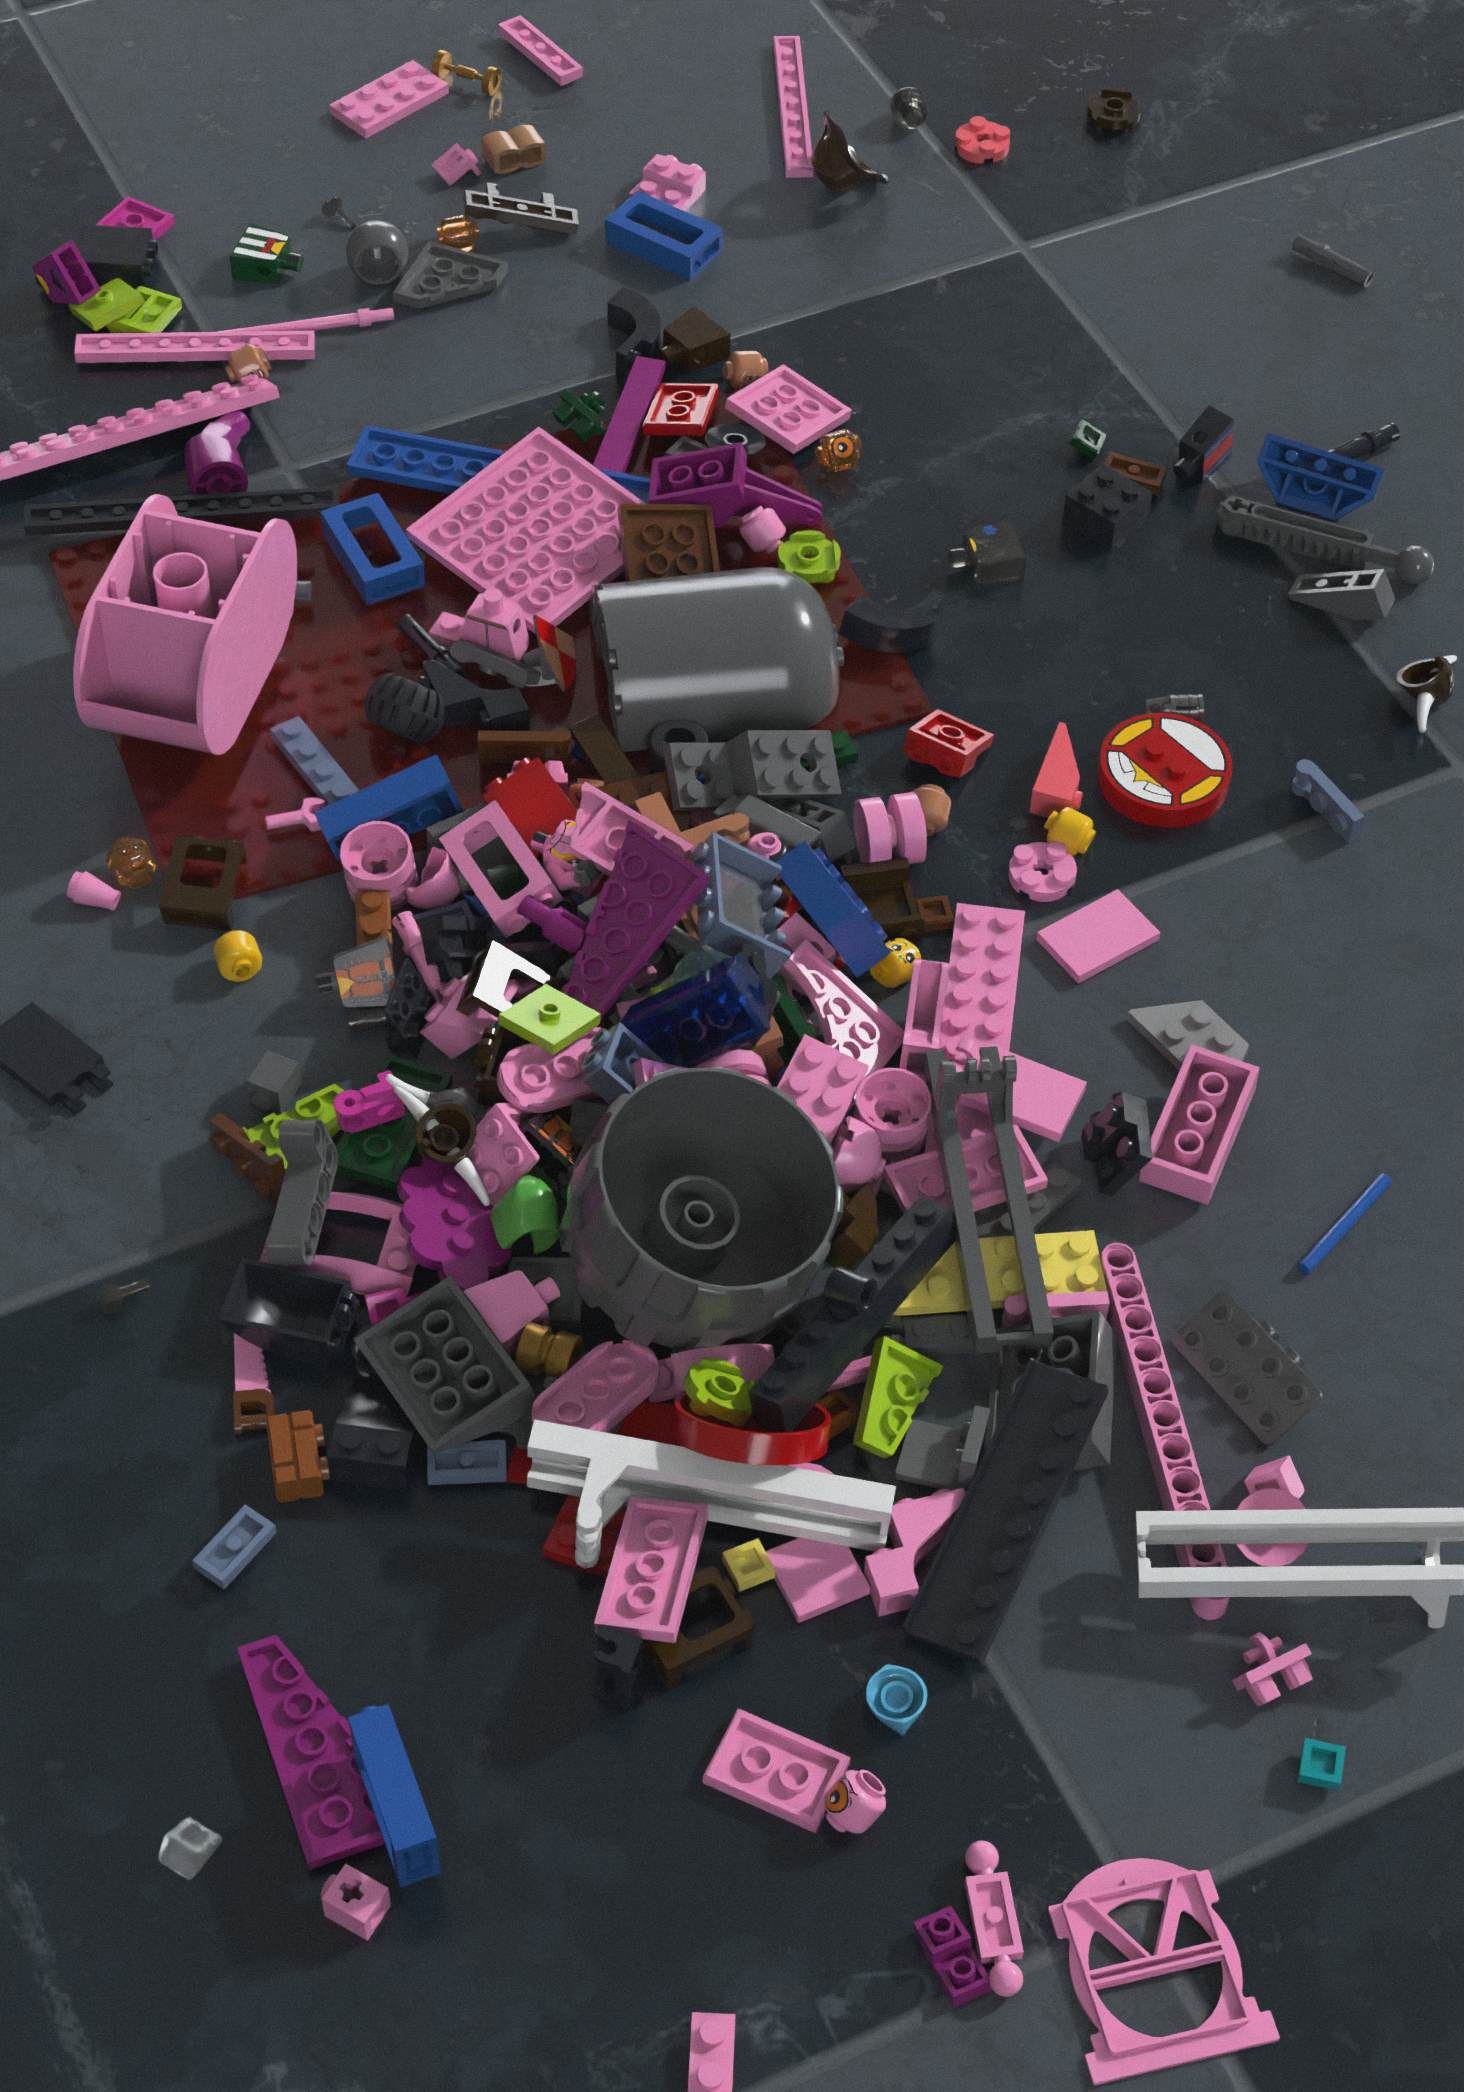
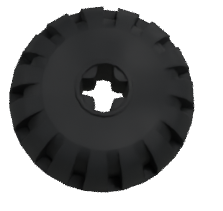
M393 673L382 674L373 682L366 693L364 704L365 715L368 721L384 728V730L421 744L429 742L438 734L444 725L446 711H444V698L441 694Z

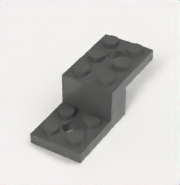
M747 730L726 743H668L663 746L673 811H715L732 794L736 796L751 794L768 804L782 798H835L842 794L830 730ZM800 757H803L809 763V772L801 766ZM695 769L703 773L705 784L696 779Z

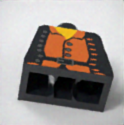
M554 1111L544 1112L529 1119L520 1129L539 1155V1161L533 1166L531 1171L552 1189L551 1183L553 1180L559 1181L557 1176L561 1172L567 1174L569 1172L567 1168L572 1165L574 1166L585 1144V1140L574 1131L573 1126L568 1121L562 1120Z

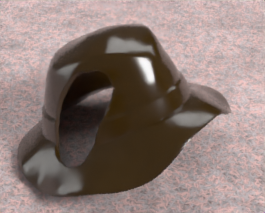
M826 109L823 112L825 130L821 134L820 140L811 156V163L818 179L827 188L836 193H843L856 184L867 180L888 185L887 175L878 174L863 163L855 150L847 143L843 130L829 116L830 110Z

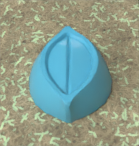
M887 1664L869 1680L866 1689V1700L871 1712L881 1722L900 1735H905L906 1731L916 1721L926 1706L927 1688L917 1673L904 1667Z

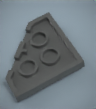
M428 241L393 291V301L416 308H424L496 289L508 273V262Z

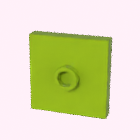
M117 277L101 286L100 291L79 305L68 304L74 316L94 331H97L144 305L145 301L141 293Z
M545 984L501 1012L498 1024L554 1055L598 1026L601 1014Z

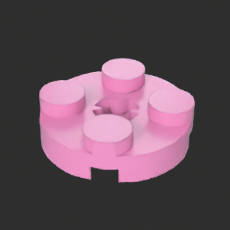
M1060 842L1022 844L1014 849L1009 864L1008 877L1010 884L1018 893H1020L1021 889L1029 894V899L1039 902H1050L1061 899L1067 894V890L1071 886L1073 888L1076 880L1077 866L1072 855L1067 852V847ZM1046 869L1048 870V874L1042 875L1040 871L1035 870Z

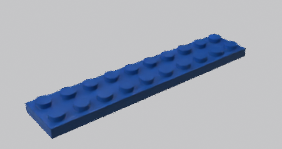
M365 425L347 463V474L452 494L506 451ZM598 469L644 503L649 504L650 478Z

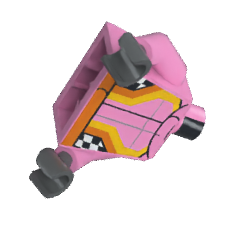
M567 819L562 821L554 835L537 830L533 835L530 847L534 851L543 853V869L554 885L561 891L573 889L590 898L604 873L596 869L591 860L583 861L571 854L570 844L576 822Z

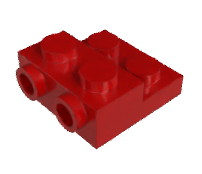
M936 709L908 730L902 752L908 754L914 761L936 767L942 774L961 778L974 768L977 756L991 746L994 734Z

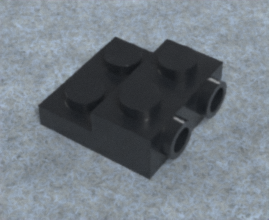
M1126 1092L1112 1094L1109 1099L1110 1103L1102 1111L1091 1114L1089 1118L1090 1123L1084 1126L1081 1134L1084 1159L1097 1163L1096 1174L1098 1176L1099 1193L1113 1196L1153 1159L1147 1101Z

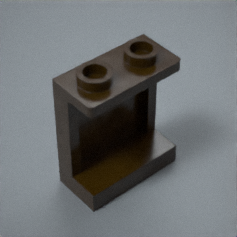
M907 857L840 866V875L844 881L849 884L858 896V899L860 898L870 911L871 916L874 918L873 921L876 920L888 936L883 940L884 943L895 938H904L911 943L923 941L925 920L923 914H918L909 884L910 866Z

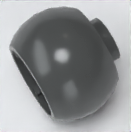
M372 220L359 225L352 232L346 246V258L350 269L359 279L368 284L384 285L395 281L406 269L409 260V247L405 236L396 226L386 221Z

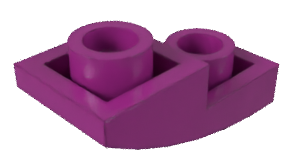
M952 1906L913 1922V1928L925 1955L953 2007H957L992 1991L989 1975L973 1951L971 1937Z

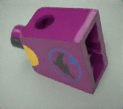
M73 240L66 242L32 265V269L36 274L35 280L37 285L45 289L50 300L54 303L79 305L101 290Z

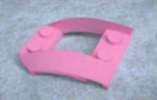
M331 1192L327 1209L352 1211L390 1220L377 1266L342 1257L315 1255L310 1265L284 1267L351 1281L352 1292L361 1295H369L401 1287L404 1298H406L417 1263L410 1257L407 1250V1240L410 1233L405 1230L399 1220V1213L404 1204L364 1194ZM267 1240L260 1258V1261L265 1263H269L267 1257Z

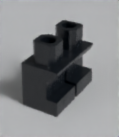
M440 916L419 924L427 966H438L441 983H448L454 977L458 980L463 977L462 966H464L465 975L468 974L475 956L488 945L486 933L493 931L491 917Z

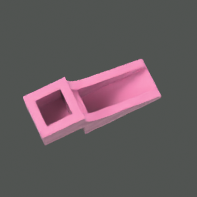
M914 959L900 1068L916 1074L926 1082L924 1073L926 1051L938 1050L949 963Z
M964 1488L955 1490L941 1489L934 1492L931 1496L915 1500L906 1498L893 1505L888 1532L894 1549L882 1548L865 1557L864 1576L871 1587L870 1595L878 1617L912 1607L919 1590L914 1575V1568L945 1538L966 1494Z

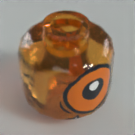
M842 429L822 435L815 453L820 465L824 464L825 468L830 472H838L856 467L859 458L863 456V448L857 434L853 435L850 430Z

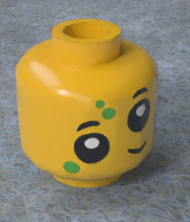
M895 938L884 943L891 953L870 968L873 978L888 988H894L911 981L914 959H921L918 948L904 938Z

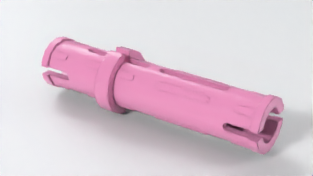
M402 912L398 914L401 921L394 917L391 923L404 943L403 950L405 954L412 958L436 1002L441 1003L445 997L441 992L447 983L440 982L438 966H427L420 929L413 918L412 912Z

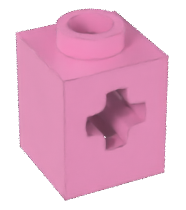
M346 1863L338 1875L332 1874L328 1878L321 1891L325 1917L367 1941L391 1907L388 1887Z

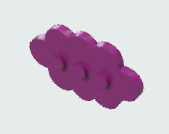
M423 1157L419 1167L406 1169L397 1183V1193L404 1202L399 1213V1220L405 1230L410 1233L407 1240V1250L410 1257L423 1267L438 1270L440 1281L451 1276L463 1294L466 1289L487 1282L489 1275L498 1274L503 1271L511 1257L510 1248L502 1249L497 1241L490 1218L491 1209L494 1206L491 1203L488 1206H484L468 1183L450 1164L437 1163Z

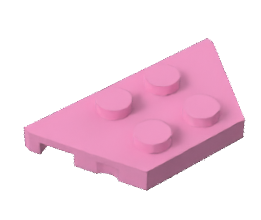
M585 782L582 785L580 808L577 809L576 827L570 844L571 854L583 861L591 860L596 869L610 877L615 865L613 859L617 849L622 847L627 834L625 829L629 820L683 858L687 859L693 855L694 847L692 844L589 783Z

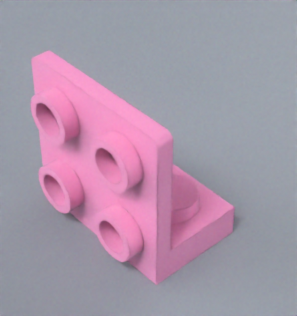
M496 1103L476 1126V1138L472 1149L468 1153L469 1159L486 1189L492 1206H495L503 1194L519 1178L526 1176L539 1161V1155L520 1131L522 1123L530 1115V1112L520 1110L512 1103Z

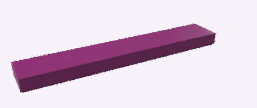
M636 356L593 463V466L597 469L625 474L643 428V423L663 377L665 361Z

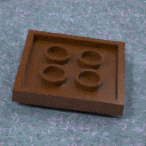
M619 505L617 512L626 581L720 572L711 505Z

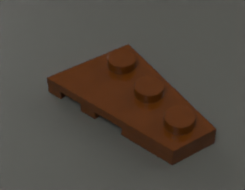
M222 1113L209 1120L211 1130L209 1141L213 1149L219 1155L225 1154L231 1160V1165L235 1172L242 1178L246 1176L252 1182L258 1196L262 1200L268 1199L276 1207L285 1177L283 1158L277 1153L269 1157L265 1152L267 1149L262 1142L256 1140L251 1143L244 1129Z

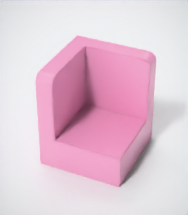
M1290 1455L1255 1467L1244 1481L1250 1494L1258 1490L1274 1488L1285 1490L1300 1499L1305 1491Z

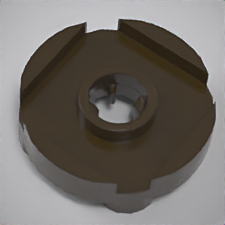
M1104 88L1101 90V94L1094 97V92L1088 99L1087 116L1091 120L1090 125L1095 129L1105 128L1128 133L1140 121L1142 102L1139 98L1138 102L1132 98V92L1128 90Z

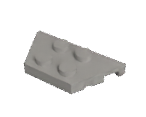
M1203 1000L1137 1008L1128 1011L1127 1021L1179 1071L1191 1044L1242 1062L1247 1055L1249 1044Z

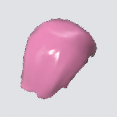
M432 847L426 866L422 870L421 884L418 887H408L405 890V897L412 907L429 911L450 905L457 898L461 889L460 878L447 851L442 848Z

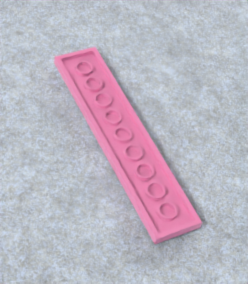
M257 374L241 377V383L232 385L228 382L219 383L212 386V391L205 393L192 391L184 394V399L174 402L172 399L161 400L155 403L154 408L144 410V408H134L126 412L127 416L115 419V416L104 417L97 420L98 424L86 427V425L73 426L68 429L69 433L59 436L56 433L46 434L39 437V442L29 445L27 442L15 443L9 447L10 450L0 453V481L280 398L278 388L268 380L258 378Z
M957 903L938 1050H944L946 1060H952L963 1071L965 1066L954 1061V1057L958 1052L955 1049L961 1037L973 1040L979 1048L986 1047L987 1043L1007 1051L1010 1049L1025 911ZM958 1094L955 1113L960 1140L965 1141L993 1132L990 1115L959 1103L960 1094ZM932 1112L930 1113L925 1153L938 1149Z

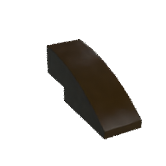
M868 1182L843 1206V1215L831 1239L830 1252L826 1258V1261L834 1269L838 1266L847 1269L852 1268L867 1253L873 1243L877 1228V1206L873 1187Z

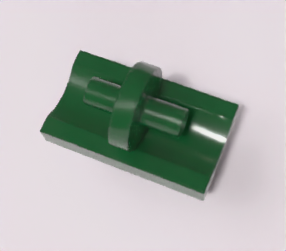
M566 388L558 393L562 402L552 413L559 424L566 427L576 418L578 421L570 429L582 443L594 434L600 439L605 436L606 430L600 425V416H603L606 412L604 408L605 397L601 393L596 391L590 394L583 393L580 399Z

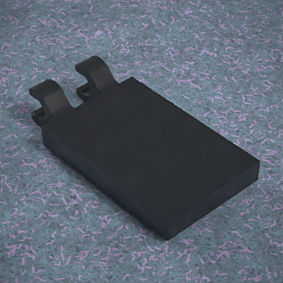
M33 1002L0 1026V1068L48 1106L52 1107L57 1102H61L70 1112L76 1115L87 1106L80 1099L84 1095L83 1091L78 1087L80 1084L87 1080L100 1093L106 1092L114 1085L107 1078L111 1071L105 1066L103 1056Z

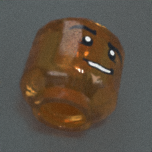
M124 836L116 839L105 857L116 883L121 886H127L130 889L140 888L149 883L156 869V863L146 842L139 838Z

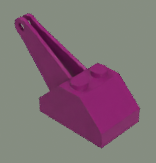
M742 442L652 460L649 504L711 505L714 528L723 527L730 516L744 517L760 505L763 509L772 508L783 522L814 526L822 520V504L819 501L746 468L747 455Z

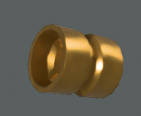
M529 1322L520 1338L515 1364L520 1371L533 1375H539L544 1371L546 1377L553 1376L558 1379L580 1360L583 1338L582 1336L565 1331H559L554 1335L551 1327Z

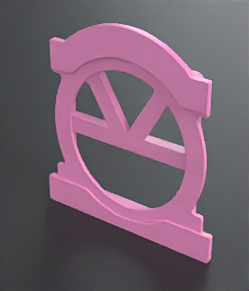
M1147 1858L1120 1860L1096 1869L1073 1888L1063 1903L1048 1907V1913L1056 1937L1069 1940V1970L1077 1999L1086 2015L1098 2029V2033L1090 2036L1094 2052L1086 2054L1084 2058L1094 2086L1279 2041L1280 2036L1271 2011L1260 2012L1255 1997H1244L1242 1994L1243 1980L1240 1957L1228 1928L1211 1907V1904L1219 1901V1897L1209 1870L1199 1872L1197 1870H1187L1173 1863ZM1156 1900L1164 1902L1154 1955L1151 1956L1107 1914L1116 1907L1131 1901ZM1185 1911L1205 1929L1212 1942L1172 1951L1180 1913ZM1096 1931L1100 1932L1130 1961L1089 1970L1088 1954L1093 1933ZM1218 1961L1221 1962L1222 1990L1218 2004L1211 2016L1201 2026L1186 2032L1165 2037H1152L1139 2033L1114 2017L1096 1992V1990Z

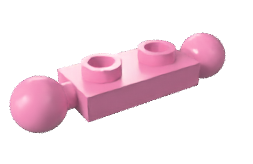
M976 1841L967 1848L965 1862L967 1867L977 1875L965 1877L964 1885L978 1957L981 1964L994 1963L989 1973L991 1989L1000 1996L1010 1997L1018 1993L1023 1985V1974L1020 1968L1012 1963L1011 1960L1022 1959L1024 1951L1008 1872L993 1873L999 1861L997 1849L990 1842Z

